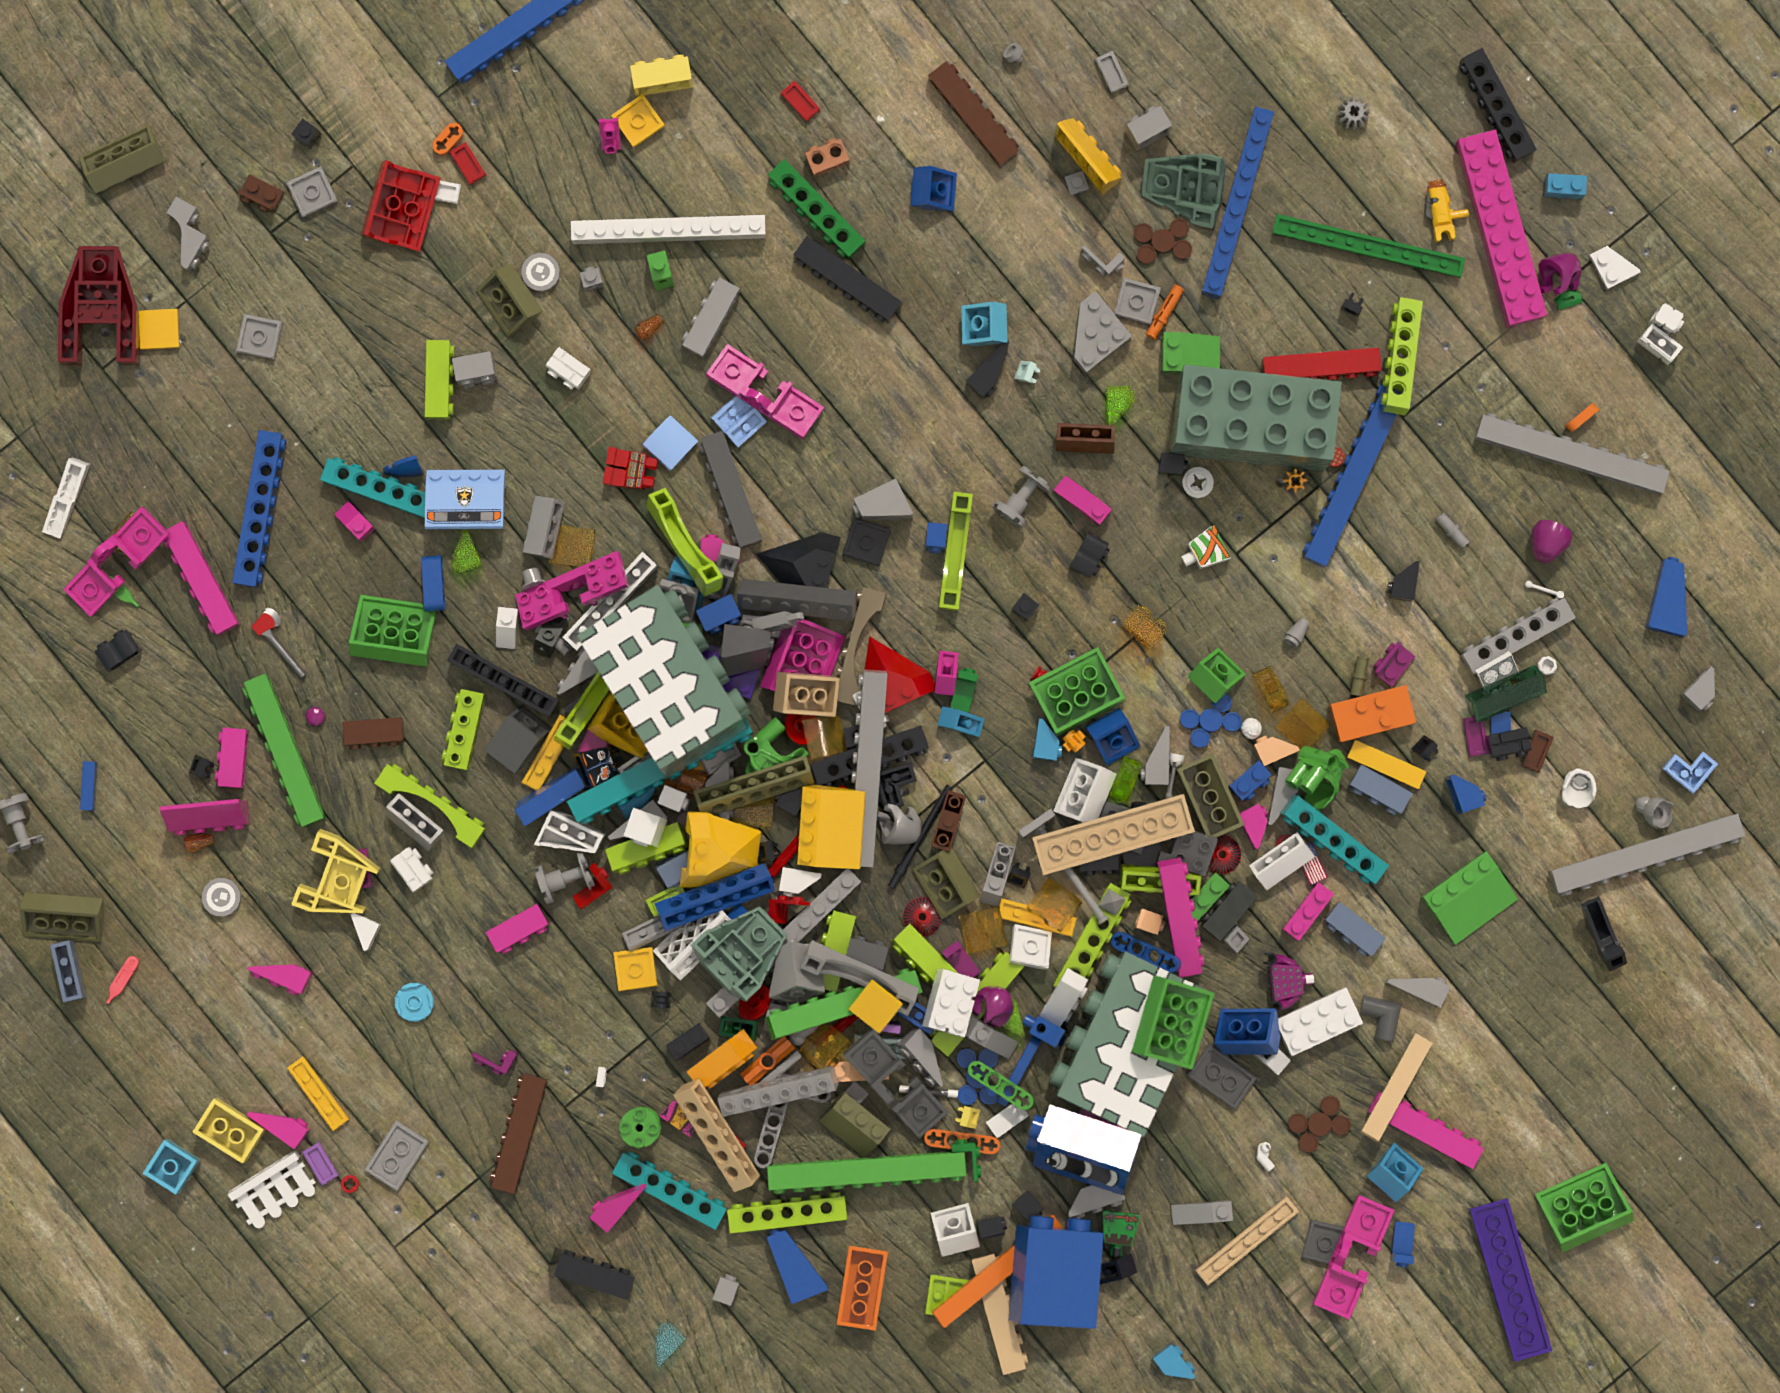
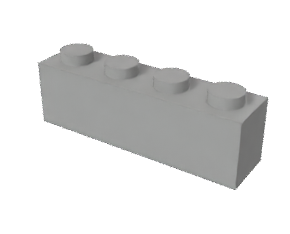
M720 277L717 282L713 281L709 288L711 293L708 299H703L700 305L701 312L699 315L695 314L690 324L692 325L690 332L686 331L681 340L684 349L703 359L740 293V288Z

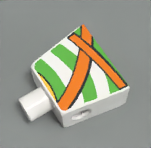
M1214 525L1188 543L1187 546L1190 552L1181 556L1186 567L1196 562L1199 569L1228 561L1231 558Z

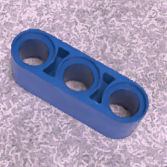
M442 556L421 557L425 612L445 610Z

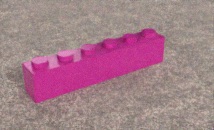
M182 521L167 529L170 535L164 541L167 549L171 548L173 552L171 557L174 563L180 565L182 569L180 574L183 580L189 582L192 587L189 591L192 597L198 599L201 604L198 608L202 615L207 616L210 622L207 624L211 632L221 636L239 626V621L187 524Z
M1180 857L1159 861L1157 864L1173 953L1181 960V968L1177 972L1178 976L1182 978L1202 974L1201 967L1205 966L1203 955H1199L1198 948H1201L1199 936L1196 937L1195 930H1198L1196 918L1192 917V912L1195 911L1193 900H1189L1188 893H1192L1190 882H1186L1185 877L1188 874L1187 864L1183 863Z
M1377 1091L1367 1110L1368 1113L1371 1114L1382 1092ZM1401 1100L1389 1122L1390 1125L1471 1169L1475 1167L1484 1150L1480 1146L1481 1142L1472 1137L1469 1140L1462 1137L1463 1132L1456 1128H1453L1451 1131L1445 1127V1122L1437 1118L1433 1121L1428 1118V1113L1421 1109L1415 1111L1410 1108L1412 1106L1410 1103Z

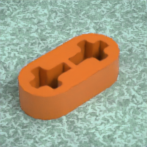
M458 123L447 125L433 142L432 146L435 153L439 156L447 155L462 139L464 134L462 127ZM458 128L459 135H453L449 139V136L452 134L450 130ZM447 140V142L445 143L446 149L438 150L439 147L437 144L439 142L443 144Z
M1592 403L1566 424V428L1572 433L1598 412V407Z

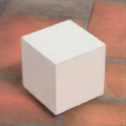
M633 808L624 836L633 839L632 842L645 847L651 845L658 848L667 820Z

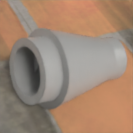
M1299 618L1285 633L1284 641L1294 648L1301 645L1306 630L1310 625L1309 622Z

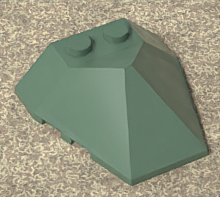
M1201 153L1146 159L1142 196L1162 207L1170 208L1178 216L1182 215L1188 218L1189 222L1194 225L1213 229L1223 196L1226 170L1223 158Z
M758 907L733 920L705 931L691 944V947L701 965L729 993L746 1002L760 989L787 934L761 907Z

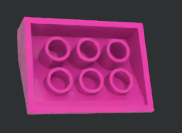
M805 619L796 622V627L781 630L760 687L775 693L777 672L831 676L846 636Z
M240 799L159 807L168 832H174V835H186V831L194 830V834L206 833L205 829L213 828V832L225 831V827H233V830L245 829L244 825H250L248 801Z

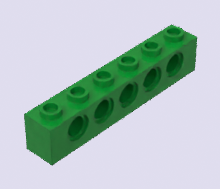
M785 159L768 174V183L775 190L779 189L783 193L781 195L783 199L789 204L792 202L796 206V212L801 217L806 216L810 220L809 225L815 231L819 229L824 234L822 238L829 245L833 243L837 247L835 251L842 258L846 257L850 260L866 244L865 240ZM787 179L794 182L790 188L783 185V182ZM799 193L807 195L805 201H799L796 197ZM816 206L821 209V212L818 215H813L810 213V209ZM827 220L834 222V226L830 229L823 226ZM845 234L848 239L845 242H839L837 236Z

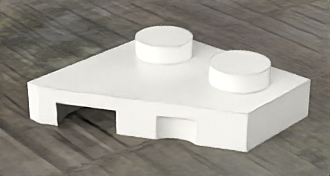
M1608 246L1589 255L1606 290L1641 272L1640 269Z

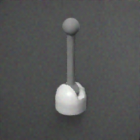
M1169 753V764L1172 766L1168 793L1165 794L1166 799L1173 797L1172 788L1176 768L1183 764L1184 755Z

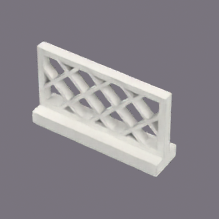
M723 910L706 916L708 917V922L702 924L703 918L697 919L695 926H690L692 922L684 924L683 927L671 932L653 950L680 981L699 963L691 944L705 931L731 920ZM694 931V936L688 938L689 932ZM683 933L682 939L676 940L677 936ZM680 945L679 951L674 952L675 946ZM666 947H669L668 953L661 954Z

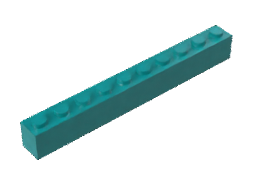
M743 718L747 727L746 730L672 775L670 779L679 777L681 771L685 769L690 771L698 767V762L704 759L706 762L716 757V753L720 751L724 753L733 749V744L739 741L742 744L751 739L753 732L746 718ZM652 757L568 800L567 803L576 821L579 824L583 823L585 825L593 821V817L599 813L601 816L612 811L611 807L615 805L620 807L628 803L630 797L634 795L636 798L646 793V789L650 787L655 789L663 785V780L667 778Z

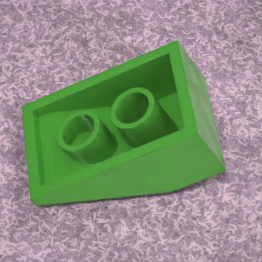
M1163 332L1161 374H1180L1184 365L1220 368V336Z

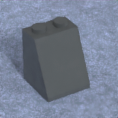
M724 624L718 660L727 676L765 667L766 660L770 661L771 650L773 649L774 639L770 638L771 631Z
M521 705L507 716L484 750L492 759L498 760L503 764L506 770L515 774L523 767L552 728Z

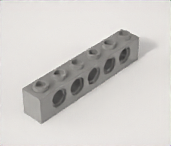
M1557 597L1548 602L1549 606L1542 610L1540 606L1531 611L1532 616L1525 619L1522 616L1513 621L1515 623L1514 626L1508 628L1506 625L1497 630L1498 635L1494 637L1488 635L1480 640V645L1474 647L1472 644L1463 649L1464 654L1460 655L1471 676L1476 674L1475 670L1508 651L1512 654L1575 619L1576 617L1565 598L1559 600ZM1548 611L1555 614L1554 621H1549L1546 618ZM1530 621L1537 622V631H1533L1530 629ZM1514 630H1518L1521 633L1520 640L1513 638L1512 633ZM1497 639L1504 642L1503 650H1499L1495 646ZM1480 649L1487 651L1488 656L1486 659L1479 657L1478 652Z
M829 1066L722 1091L717 1099L722 1116L725 1117L836 1091L839 1083L834 1066Z

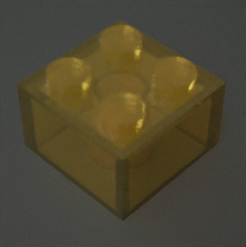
M1137 605L1121 626L1151 651L1168 631L1165 628L1167 625L1160 618H1157V620L1151 616L1152 612L1143 605L1141 607Z

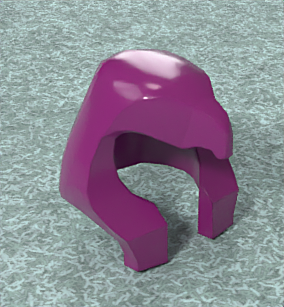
M1561 253L1540 261L1538 267L1542 283L1540 287L1541 293L1546 294L1553 289L1552 275L1557 271L1561 277V285L1553 290L1554 294H1561L1568 289L1569 284L1573 291L1578 288L1582 269L1576 255Z
M1540 520L1531 529L1533 555L1540 563L1554 561L1571 544L1572 532L1558 522Z
M999 986L981 988L976 997L973 998L972 1014L977 1017L981 1013L982 1002L985 999L986 1013L984 1023L989 1022L988 1025L994 1028L1001 1027L1009 1021L1013 1014L1014 1005L1010 993Z

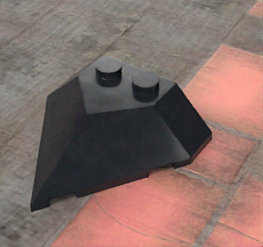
M821 532L757 553L756 555L780 583L826 588L841 537Z

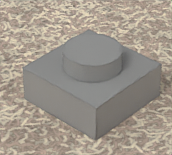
M1083 171L1064 177L1070 196L1089 190Z
M1235 925L1222 939L1234 953H1238L1249 940L1245 933Z

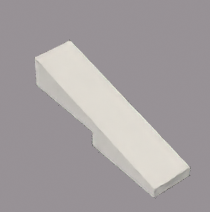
M73 457L68 459L42 532L59 539L62 538L91 464Z

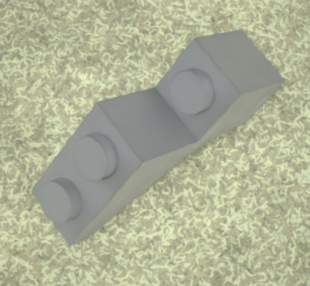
M175 197L167 214L175 219L181 227V265L185 270L191 272L192 269H196L200 262L198 258L201 253H205L210 244L208 241L210 239L191 227L199 219V210L182 199Z

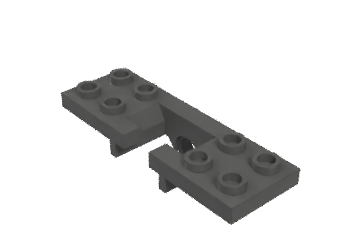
M1106 801L1101 817L1131 808ZM1197 831L1172 838L1168 852L1161 850L1158 860L1164 861L1180 857L1182 862L1187 864L1188 871L1206 876L1218 838ZM1140 847L1130 851L1142 854L1144 847Z
M873 1028L868 1030L843 1053L847 1060L918 1138H921L948 1113L916 1076L908 1081L913 1089L900 1101L884 1086L882 1081L895 1069L899 1071L905 1064Z

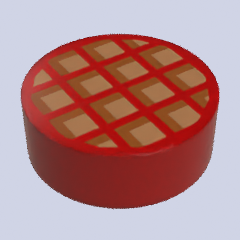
M1335 447L1334 460L1329 465L1330 467H1339L1344 462L1345 454L1340 448Z

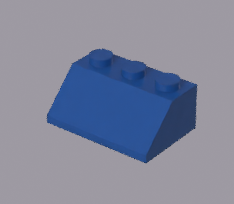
M1275 1008L1220 1010L1214 1044L1223 1055L1278 1053L1280 1030L1277 1010Z

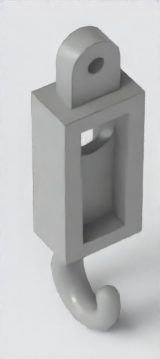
M783 611L755 618L752 621L742 619L736 626L743 627L747 625L755 629L769 630L772 633L796 627V622L804 620V614Z

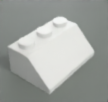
M1075 758L1053 811L1079 823L1099 818L1117 774L1102 766Z

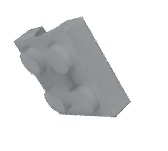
M662 579L659 587L663 594L671 589H674L676 594L680 593L679 599L689 614L681 619V622L691 624L694 618L699 589Z

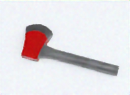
M266 608L251 627L259 637L262 635L270 641L297 676L302 679L306 676V673L271 630L281 626L279 614L271 608Z

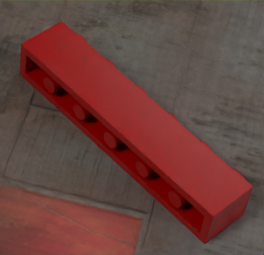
M1380 347L1263 357L1262 369L1263 373L1312 379L1327 378L1330 381L1338 380V377L1346 376V379L1358 378V375L1376 377L1377 373L1382 371Z

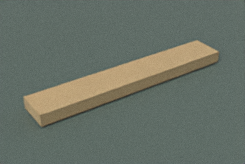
M1417 1033L1414 1034L1361 1130L1362 1134L1375 1142L1380 1140L1433 1044L1432 1042Z
M1285 1196L1195 1269V1271L1207 1286L1210 1285L1299 1212L1298 1209Z

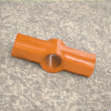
M786 1036L782 1037L742 1071L740 1075L749 1085L755 1084L791 1053L795 1047ZM766 1055L773 1058V1064L769 1067L764 1066L762 1063V1059Z

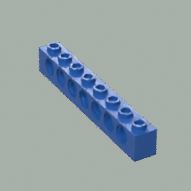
M258 431L232 581L235 585L258 588L259 584L263 582L264 573L261 570L262 565H265L267 560V554L264 552L265 547L270 542L268 529L272 527L273 515H271L272 507L275 508L277 496L274 495L275 489H278L280 484L278 472L283 467L281 454L282 450L285 451L287 440L284 439L285 436L282 433ZM268 448L275 449V453L272 457L266 456V450ZM265 467H271L272 469L271 474L268 476H263L262 471ZM262 486H268V492L265 495H260L259 489ZM259 505L265 506V511L262 514L256 513V508ZM255 524H261L262 526L259 533H253V526ZM257 543L258 550L251 553L249 550L250 545ZM249 562H254V570L247 572L246 565Z

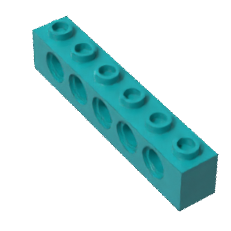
M338 457L327 459L320 478L322 482L425 519V492L417 490V486L407 483L406 486L399 484L400 480L390 476L388 479L381 477V473L370 470V473L363 471L362 466L352 463V466L344 464L345 460ZM348 470V478L340 479V472ZM363 476L366 477L367 483L364 486H359L358 479ZM379 483H384L385 490L381 493L376 492V486ZM403 490V497L395 499V491ZM416 496L422 498V502L418 506L412 504V500Z
M1293 795L1280 812L1287 824L1290 826L1294 824L1300 828L1298 830L1300 834L1306 838L1310 836L1315 840L1313 843L1322 850L1326 848L1330 851L1328 854L1336 861L1339 859L1345 863L1344 867L1352 873L1356 871L1360 874L1359 879L1364 883L1376 884L1389 867L1382 859L1300 796ZM1305 812L1307 815V819L1305 822L1301 823L1299 820V816L1301 813ZM1318 824L1322 826L1320 834H1316L1314 831ZM1332 836L1337 837V843L1334 846L1330 845ZM1350 847L1352 849V855L1349 858H1347L1345 856V851L1347 848ZM1363 859H1366L1368 863L1365 869L1360 867Z
M631 1151L628 1153L623 1152L612 1172L613 1175L634 1186L646 1184L647 1186L643 1190L646 1193L712 1229H717L727 1210V1207L724 1206L725 1202L718 1198L714 1200L708 1198V1193L699 1188L695 1191L690 1188L691 1184L687 1181L673 1179L674 1175L664 1169L662 1172L655 1169L657 1165L648 1160L645 1163L638 1159L639 1155ZM633 1165L641 1167L642 1172L639 1176L631 1173ZM655 1174L658 1176L659 1182L657 1185L649 1183V1175ZM667 1184L675 1185V1194L670 1195L666 1192L665 1187ZM685 1193H690L693 1196L691 1204L684 1203L683 1195ZM706 1202L710 1205L711 1210L709 1213L701 1212L700 1205Z

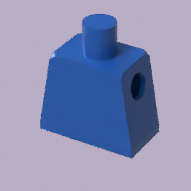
M1027 1014L1022 1025L1031 1029L1030 1034L1059 1050L1069 1034L1064 1029L1040 1016L1036 1019ZM1041 1026L1046 1027V1030L1043 1033L1040 1032Z

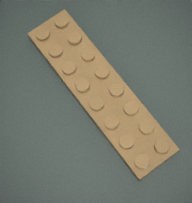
M1181 794L1032 838L1042 873L1046 875L1195 831L1185 796Z

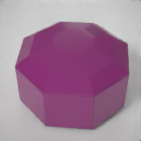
M313 707L307 710L306 719L309 724L319 726L324 723L326 715L323 709Z

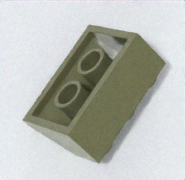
M512 264L496 269L476 289L507 337L531 323L543 312Z
M952 847L950 852L943 850L913 868L915 875L941 920L980 898L979 893Z
M844 1090L819 1120L820 1123L864 1158L879 1145L891 1130Z

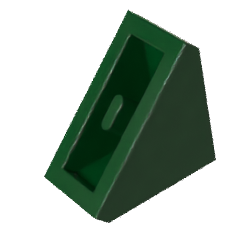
M721 1016L719 1036L733 1037L744 1029L751 1040L756 1041L759 1022Z

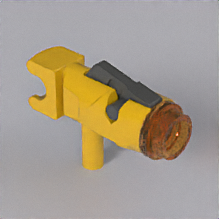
M1443 179L1429 181L1425 215L1432 219L1434 241L1438 243L1441 240V233H1446L1448 239L1453 241L1456 235L1452 219L1469 217L1468 209L1458 211L1450 209L1449 203L1451 201Z

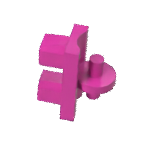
M601 118L599 119L602 150H605L606 154L617 153V150L621 149L618 118L608 120Z

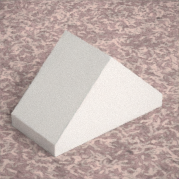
M357 913L350 914L363 951L370 950L381 924Z

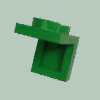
M969 668L959 670L950 708L969 713L979 675L975 674V670Z
M956 1139L955 1143H952V1153L972 1151L974 1183H977L978 1178L982 1177L981 1166H977L976 1158H980V1147L975 1146V1142H967V1139Z

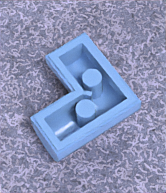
M1702 751L1691 766L1674 754L1662 769L1689 792L1694 794L1718 763Z

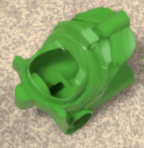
M774 717L755 735L754 739L746 741L744 750L749 756V761L745 774L806 756L807 758L810 754L804 748H799L787 756H781L772 748L770 744L786 729ZM755 743L759 746L756 753L748 751L750 744Z
M1303 746L1299 751L1298 763L1286 778L1285 783L1295 790H1298L1300 787L1306 793L1305 801L1320 811L1333 800L1334 796L1338 795L1342 771L1344 768H1349V765L1339 749L1326 752L1310 746ZM1324 778L1327 779L1331 784L1326 783L1324 781Z

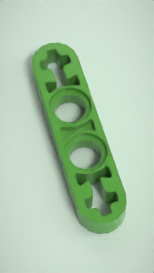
M973 1061L969 1064L968 1073L978 1082L1024 1111H1029L1034 1107V1097L1024 1089L980 1061ZM981 1065L980 1070L987 1073L985 1077L979 1073L974 1075V1066L978 1067ZM992 1075H996L999 1079L998 1084L995 1086H991L988 1082L989 1077ZM1007 1086H1013L1015 1089L1014 1094L1010 1097L1004 1093ZM1018 1094L1025 1099L1029 1097L1030 1105H1024L1023 1107V1102L1016 1099Z

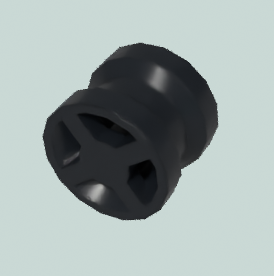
M652 991L653 1002L651 1007L670 1008V992Z

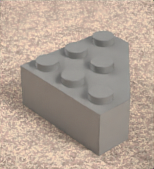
M1096 291L1083 300L1079 306L1073 361L1085 376L1130 341L1132 337Z

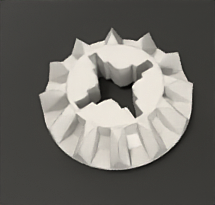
M1194 467L1185 473L1182 483L1184 490L1189 496L1202 498L1211 492L1214 481L1208 470L1202 467ZM1194 475L1198 480L1205 479L1201 483V489L1198 486L1191 487L1195 482Z

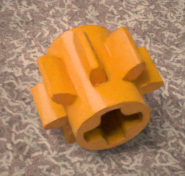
M1294 467L1293 472L1286 471L1288 477L1284 478L1283 482L1289 483L1286 486L1287 490L1292 487L1296 493L1297 488L1305 489L1302 484L1307 482L1308 479L1302 478L1304 475L1303 470L1298 473ZM1293 476L1295 478L1298 477L1299 483H1292L1291 478Z
M1072 729L1062 738L1065 741L1062 746L1068 752L1073 750L1076 753L1086 744L1083 741L1086 736L1080 730L1076 733Z

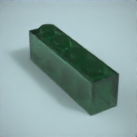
M1533 665L1464 696L1469 714L1478 723L1531 699L1540 697L1547 693L1543 673Z

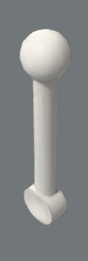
M1531 581L1525 582L1526 588L1532 587L1556 595L1558 599L1564 597V593L1562 591L1556 592L1532 584Z

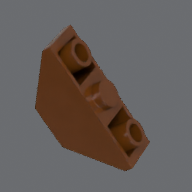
M947 791L931 847L950 852L966 795Z

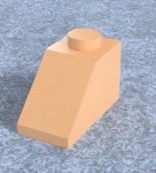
M1267 736L1256 739L1257 744L1253 745L1259 761L1264 766L1299 751L1298 746L1274 737L1267 738Z
M1140 909L1134 928L1158 935L1159 931H1163L1165 921L1162 920V915Z

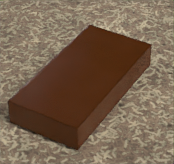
M1535 730L1530 740L1532 750L1527 751V755L1524 756L1520 766L1540 773L1554 737Z

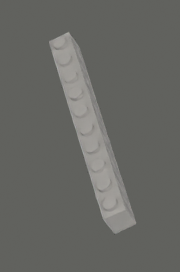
M1491 413L1483 414L1480 417L1474 437L1475 440L1659 496L1664 493L1670 472L1665 470V466L1654 464V466L1646 464L1647 461L1635 458V460L1628 459L1626 454L1617 453L1615 455L1609 453L1610 450L1603 447H1598V449L1590 447L1591 444L1587 442H1572L1570 437L1561 436L1559 438L1553 436L1554 433L1547 430H1542V432L1536 431L1535 427L1524 424V426H1520L1511 419L1503 421L1497 419L1498 416Z
M863 670L862 674H859L858 686H861V694H857V706H860V713H856L855 725H859L858 733L854 734V744L857 745V752H853L852 763L856 764L855 771H852L851 783H854V790L866 791L861 867H873L887 672Z
M1733 814L1548 872L1555 894L1561 893L1562 896L1573 893L1572 889L1580 887V890L1591 888V883L1597 881L1599 885L1610 882V877L1617 876L1620 879L1629 876L1628 872L1636 870V873L1646 871L1649 865L1654 864L1655 867L1665 865L1666 860L1672 858L1674 862L1685 859L1684 855L1688 853L1695 856L1704 853L1703 849L1708 847L1711 850L1721 848V843L1727 841L1729 845L1740 842V837H1744L1745 833L1739 815Z
M846 869L810 903V906H807L783 929L787 936L782 945H785L790 940H796L799 943L861 883L850 869ZM775 957V959H774V961H773V963H772L770 969L775 966L776 957ZM723 987L706 1004L720 1018L740 998L732 995Z

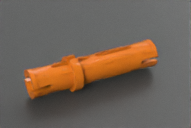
M1176 284L1173 285L1159 312L1153 316V322L1145 333L1147 337L1156 340L1163 326L1167 325V319L1185 291L1182 287Z

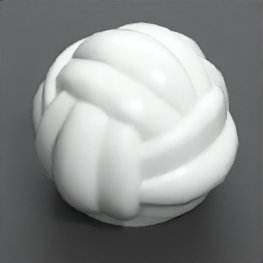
M1247 718L1241 726L1242 734L1248 739L1257 738L1261 733V723L1257 719Z

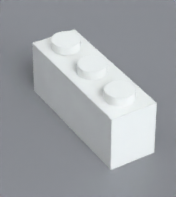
M1296 832L1249 866L1256 878L1268 890L1315 856L1307 843Z
M1067 968L1046 1002L1040 1017L1058 1027H1061L1064 1021L1068 1022L1073 1013L1071 1009L1075 1011L1080 1002L1078 998L1082 999L1087 991L1085 985L1088 979Z

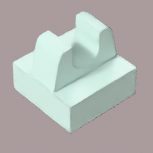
M1020 361L1014 379L1020 382L1036 383L1037 380L1033 379L1032 376L1034 372L1039 373L1040 369L1031 361Z

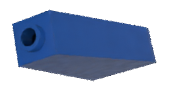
M1668 557V559L1662 560L1645 628L1683 638L1687 636L1684 563H1680L1677 558Z
M577 766L517 801L515 812L524 826L585 788Z
M776 1228L769 1231L770 1235L767 1236V1240L791 1304L829 1290L827 1283L786 1229Z

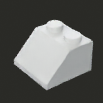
M969 1203L931 1213L942 1257L980 1247Z

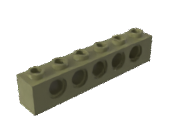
M803 756L693 792L699 811L716 815L814 784L807 758Z

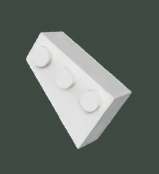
M553 808L550 810L534 845L596 853L606 833L589 824H579L575 817Z

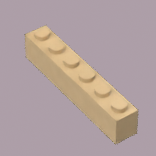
M993 1252L972 1258L975 1275L999 1256L995 1257ZM1004 1279L983 1296L982 1300L1002 1373L1006 1375L1026 1369L1025 1364L1028 1363L1026 1352H1021L1020 1349L1023 1341L1020 1332L1016 1333L1014 1327L1018 1323L1009 1320L1010 1294H1005L1004 1287H1007V1283Z

